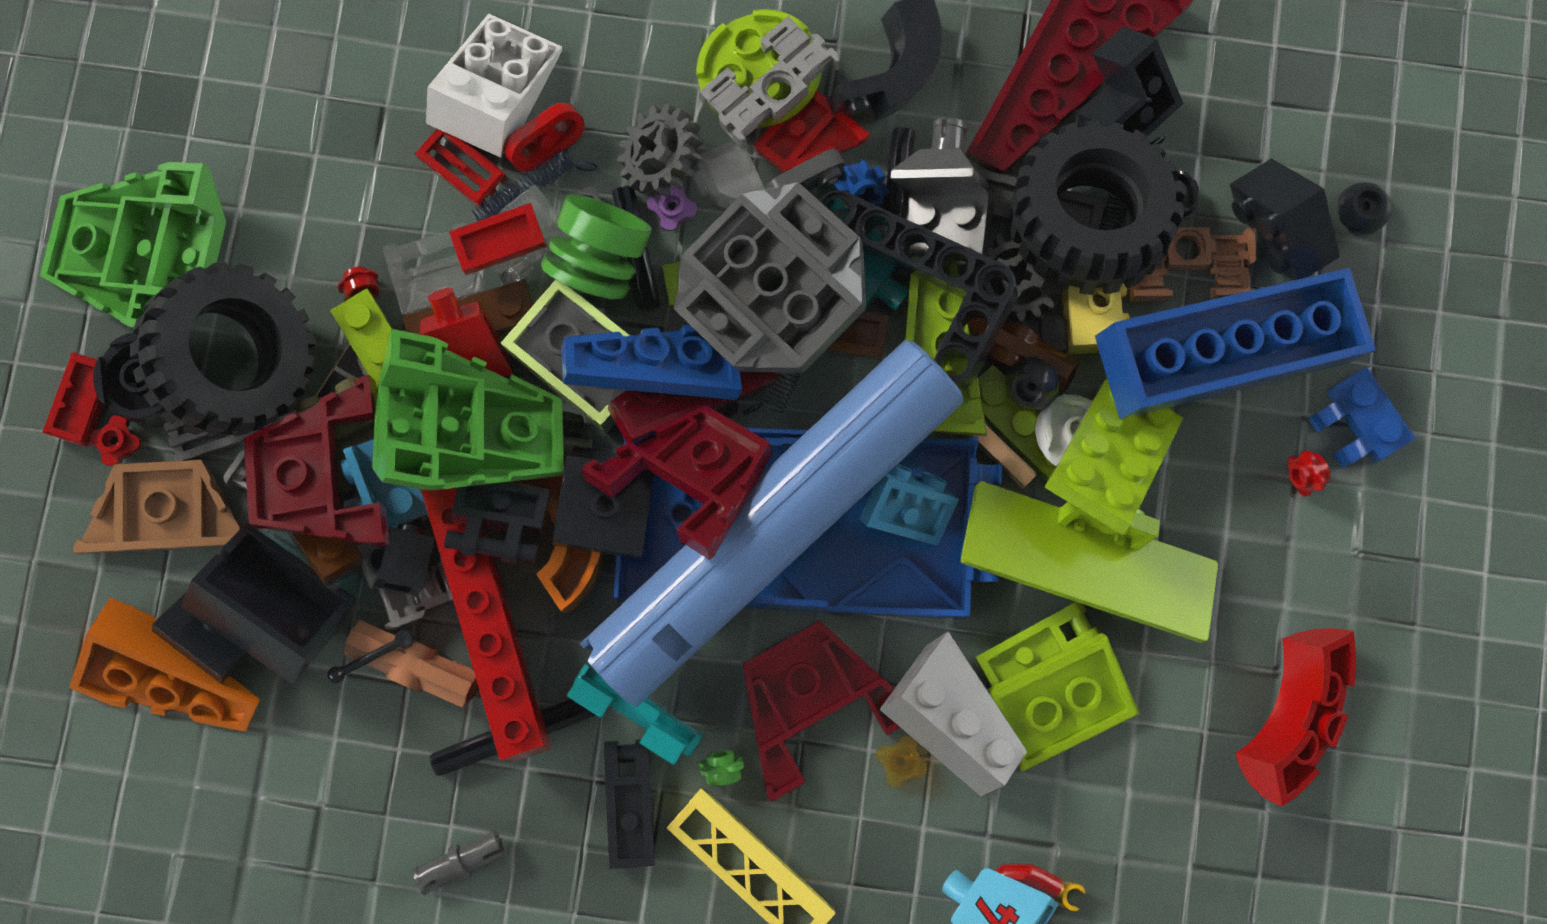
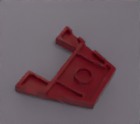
M370 375L354 380L355 385L338 394L333 391L320 398L319 404L300 414L293 412L244 438L249 524L261 529L380 547L389 546L386 506L378 502L340 509L334 426L375 419L376 382Z
M703 405L655 429V437L637 446L629 442L616 449L617 456L601 464H598L595 459L581 468L586 481L612 498L640 473L648 469L701 502L703 505L676 530L682 543L708 560H711L768 463L772 451L770 442L712 408Z
M816 620L742 662L764 784L770 802L805 783L784 741L859 697L864 696L884 734L888 735L901 728L880 710L894 688L820 620Z

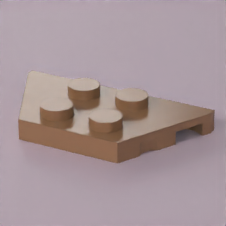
M203 460L114 464L105 482V491L96 500L89 514L93 518L82 540H76L73 546V553L84 555L223 547L241 527L210 467Z

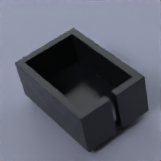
M246 522L222 547L220 554H216L191 580L181 607L293 685L343 626L357 599L332 581L324 585L312 567Z

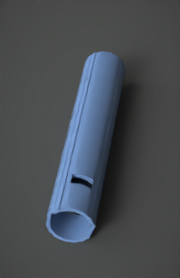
M904 340L760 475L718 551L711 560L685 545L580 643L584 649L587 648L592 651L588 662L619 696L629 704L638 707L963 403V395L960 389L920 346L913 341Z

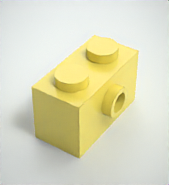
M1122 283L1119 292L1104 294L1103 288H1096L1093 295L1079 293V287L1069 285L1068 290L1063 289L1061 298L1063 317L1067 320L1068 355L1099 353L1095 335L1114 322L1130 319L1129 314L1123 313L1121 297H1125L1127 292L1124 283Z

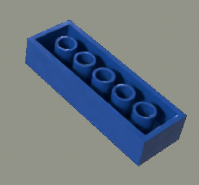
M1350 268L1114 322L1095 335L1119 419L1347 364L1376 351Z

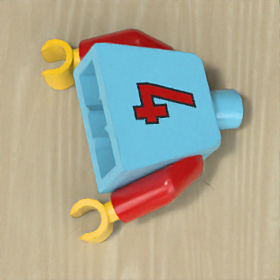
M1002 864L995 871L985 867L975 882L960 871L955 870L949 875L942 888V893L960 904L951 918L952 924H1047L1058 905L1072 911L1079 910V908L1070 905L1067 901V894L1071 889L1084 894L1086 892L1083 886L1068 881L1062 882L1061 878L1034 864Z

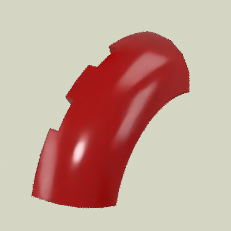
M1336 628L1312 629L1282 638L1284 668L1282 683L1275 706L1259 733L1245 747L1235 753L1240 769L1249 784L1262 797L1277 805H1286L1311 784L1320 773L1315 767L1328 747L1335 749L1348 718L1347 714L1342 713L1347 685L1355 686L1356 646L1354 631Z

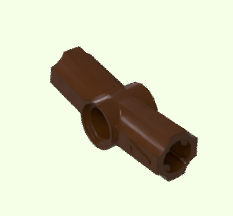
M982 318L970 320L968 322L970 336L983 334L988 327V322ZM1014 321L1005 322L986 358L987 362L990 365L996 366L1002 373L1008 374L1013 364L1019 363L1028 357H1037L1045 360L1057 370L1059 374V394L1063 395L1075 377L1080 360L1040 341V337L1028 327Z

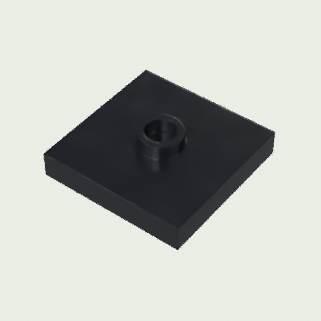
M567 455L551 545L640 560L644 547L654 473L645 469L612 498L585 480L581 468L593 461L592 459ZM596 460V461L598 462V464H601V463L604 462V461H598V460Z
M185 593L152 624V632L222 684L250 655L183 609L181 606L186 595Z

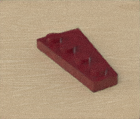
M740 371L742 391L737 400L626 390L611 401L608 410L626 443L632 442L634 444L656 435L655 429L703 405L717 410L773 387L774 384L772 383H776L775 378L779 379V377L776 375V372Z

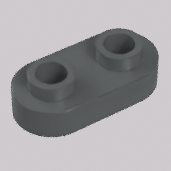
M830 149L777 176L764 189L782 188V185L799 182L808 191L818 186L821 189H825L834 185V181L842 178L841 172L844 170L843 167L846 163L838 149Z

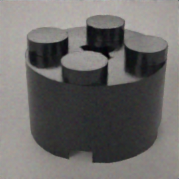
M134 332L122 335L109 344L111 347L103 357L99 356L93 371L95 392L103 404L115 414L140 426L162 427L168 422L161 417V414L166 409L159 402L150 406L143 396L150 392L147 384L143 386V383L146 382L137 383L132 371L140 366L139 359L130 357V344L138 339V335H135Z

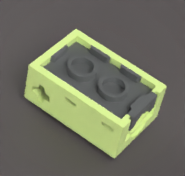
M555 280L501 344L512 358L605 434L614 426L615 421L608 407L613 399L626 390L563 384L561 347L564 338L569 336L620 332L623 336L630 335L568 285Z

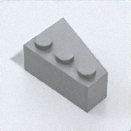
M948 631L924 647L880 708L885 715L979 796L1005 786L1027 753Z

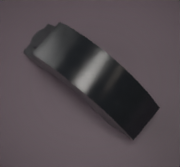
M902 0L894 2L881 18L891 49V62L888 71L839 84L827 99L832 114L848 111L849 116H854L872 109L875 121L900 110L924 87L936 69L942 47L941 20L934 0Z

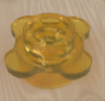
M903 736L899 743L890 747L880 746L876 751V760L883 764L887 773L886 783L891 787H900L904 780L913 776L921 778L927 771L926 762L920 760L919 754L916 751L917 742L911 736ZM900 757H903L906 761L903 766L897 764V760Z

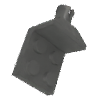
M943 118L935 119L933 121V140L930 149H919L891 170V179L908 195L906 219L988 257L995 191L975 164L964 153L963 147L967 123L960 119L947 118V127H945V120ZM915 243L910 246L906 256L911 259L912 256L923 257L927 253L929 246L925 243ZM959 260L957 261L959 274L962 276L967 271L968 264ZM899 269V277L904 282H910L911 273Z

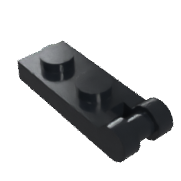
M636 739L635 744L619 745L618 741L604 742L609 869L656 865L650 766L651 753L648 748L639 743L641 739ZM636 762V775L620 776V763Z

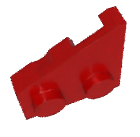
M816 91L810 102L799 113L782 123L770 126L754 144V151L778 171L784 173L824 151L838 149L839 153L842 154L866 144L870 138V133L844 112L832 114L827 98Z

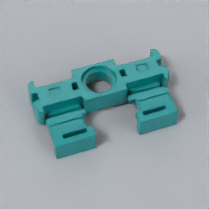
M589 662L584 664L574 680V685L567 694V697L600 718L603 717L608 707L612 705L611 708L647 730L639 743L672 765H675L683 751V754L688 757L692 755L704 736L702 732L696 731L665 711V708L649 698H646L638 707L629 704L603 680Z

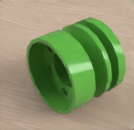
M567 195L556 223L570 237L555 236L550 238L548 245L549 249L553 252L544 255L541 263L542 269L551 277L580 292L608 299H624L630 289L629 283L626 280L632 279L636 270L633 265L622 257L638 258L642 256L652 231L650 225L632 213L612 204L582 195Z

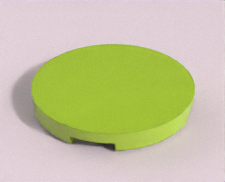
M771 9L753 10V14L735 19L727 25L722 23L706 39L699 53L696 75L700 90L726 68H729L736 75L735 83L741 89L746 85L749 88L748 94L750 95V86L778 63L777 58L780 56L773 49L765 54L761 49L760 40L788 16L810 37L808 44L811 43L812 35L809 28L798 18L788 13ZM822 72L807 84L808 95L777 122L770 116L757 128L782 123L799 113L810 102L817 91ZM775 82L768 88L767 94L772 99L783 100L791 93V87L785 82ZM707 103V105L709 106V108H710L717 116H719V114L713 109V107H712L709 103Z

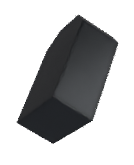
M1047 314L1039 323L1040 341L1067 354L1069 351L1067 320L1061 314Z

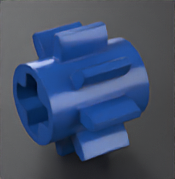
M862 159L860 163L850 166L845 165L842 178L834 181L836 189L848 192L879 207L883 196L888 195L890 192L883 182L886 176L880 166L870 169L865 159Z

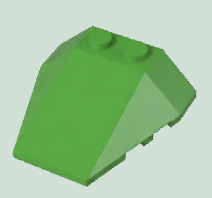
M166 162L158 165V170L144 175L136 172L125 175V181L112 185L100 183L61 195L40 277L92 304L93 307L115 317L125 325L134 328L136 320L145 313L143 307L163 287L191 269L199 266L205 269L212 263H217L226 219L209 167L202 163Z
M396 329L391 330L377 388L372 469L382 483L429 491L562 475L564 472L561 398L514 375L507 379L486 369L487 362L473 357L472 361H469L447 350L448 344L437 338Z

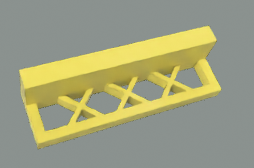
M703 787L667 826V829L769 924H784L783 905H800L814 918L809 924H827L835 915V909ZM695 809L711 822V839H692L680 827ZM717 829L727 838H717ZM734 843L744 853L745 869L726 870L718 863L717 844ZM712 844V856L700 845ZM749 858L759 868L750 869ZM750 874H767L777 883L778 900H758L751 893ZM732 875H745V887ZM782 889L793 899H783ZM766 906H778L779 919Z

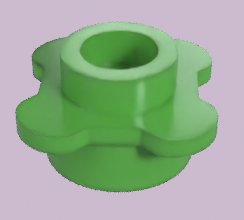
M731 750L712 752L707 755V759L699 762L701 768L700 775L705 776L706 783L710 786H723L735 783L741 779L740 770L744 768V763L741 762L743 757L741 754H733Z

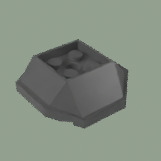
M799 182L782 185V188L761 189L742 193L681 256L678 294H676L674 310L737 371L804 373L866 310L863 242L855 232ZM783 278L782 285L777 290L766 292L767 286L772 280Z

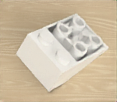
M488 14L427 88L426 124L501 158L505 153V144L509 136L525 124L562 52V46Z

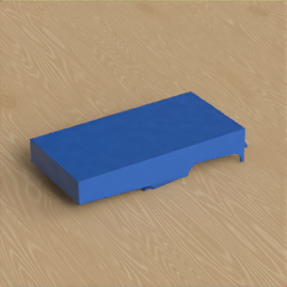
M746 428L770 442L772 455L762 473L808 430ZM656 435L651 436V437H649V438H646V439H644V440H642V441H639V442H637V443H634V444L637 446V445H639V444H641V443H643V442H645V441H647V440H649V439L655 437ZM978 437L959 440L924 439L899 464L909 468L913 475L919 477L922 476L923 472H929L947 481L945 488L959 498L938 546L871 528L859 520L873 489L872 487L744 608L967 619L970 617L971 581H999V576L962 564L961 555L975 486L980 481L992 485L1002 484V464H977V458L975 457ZM654 474L642 557L639 560L616 556L614 599L618 602H625L685 546L679 540L676 529L703 505L656 474Z

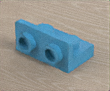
M374 439L343 449L346 459L341 460V467L349 485L356 484L361 497V501L357 502V506L382 503L386 506L388 528L428 514L421 489L382 483L372 469Z
M898 463L873 487L859 520L871 528L938 546L959 498L945 488L947 481L929 472H923L922 476L919 477L913 475L909 468Z

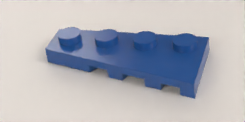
M683 325L681 331L661 333L659 328L642 329L640 335L623 336L620 332L569 336L564 338L561 347L563 384L737 400L742 391L740 371H737L691 325Z

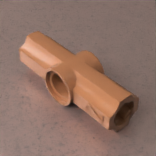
M359 620L345 642L343 654L350 657V659L356 660L395 640L396 635ZM414 640L410 648L404 649L399 647L366 664L368 667H373L386 673V678L418 692L424 690L462 708H466L478 687L472 668L438 655L440 651Z

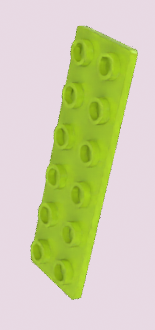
M980 481L975 486L961 555L962 564L1199 643H1203L1209 638L1218 563L1210 558L1154 540L1158 537L1161 520L1146 516L1139 509L1131 526L1122 536L1069 502L1065 503L1062 507H1057L984 481Z

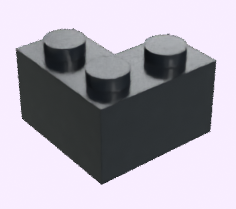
M1123 26L1092 53L1107 86L1077 112L1082 126H1084L1085 121H1100L1102 126H1110L1111 122L1123 124V130L1134 133L1136 129L1149 136L1184 103L1157 39Z
M1272 158L1230 183L1234 199L1231 206L1235 216L1241 223H1248L1259 230L1265 237L1268 249L1265 254L1266 260L1276 273H1283L1292 280H1299L1309 277L1340 257L1324 188Z

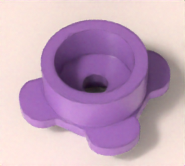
M671 185L669 196L665 197L659 194L655 198L649 197L647 200L648 209L657 214L662 229L666 231H674L677 226L682 225L688 218H693L697 214V204L686 197L684 186L682 189H678ZM670 203L676 204L674 210L668 208Z

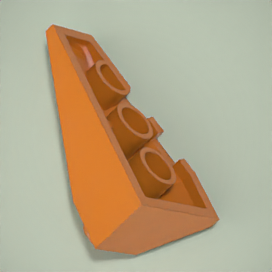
M111 597L109 598L86 633L69 686L70 689L110 706L126 709L130 702L151 706V714L166 716L168 711L171 710L186 713L197 723L243 732L247 731L260 701L257 696L231 676L220 684L152 632V624L157 618L132 605H127Z

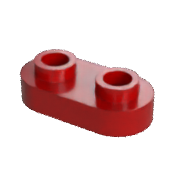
M568 103L554 104L509 136L505 144V155L519 171H534V167L536 169L539 168L538 164L541 167L543 165L542 162L544 164L547 163L546 159L548 161L551 160L550 156L554 158L553 154L557 156V151L561 153V148L563 150L567 149L581 137L584 131V119L572 105Z

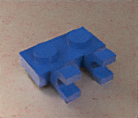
M1368 367L1363 368L1326 391L1333 403L1308 418L1318 433L1343 417L1356 435V440L1332 454L1341 469L1350 463H1354L1366 454L1370 456L1375 464L1416 439Z

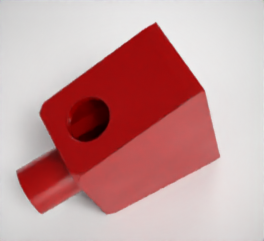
M452 288L440 289L428 296L434 315L420 321V335L434 337L447 343V350L469 361L476 357L487 362L486 369L503 377L513 374L511 356L502 346L500 336L479 302L459 306Z

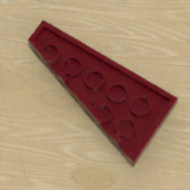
M1051 0L965 154L972 162L981 167L1004 175L1031 148L1035 147L1040 139L1052 132L1105 84L1092 53L1123 26L1156 38L1182 15L1194 0Z

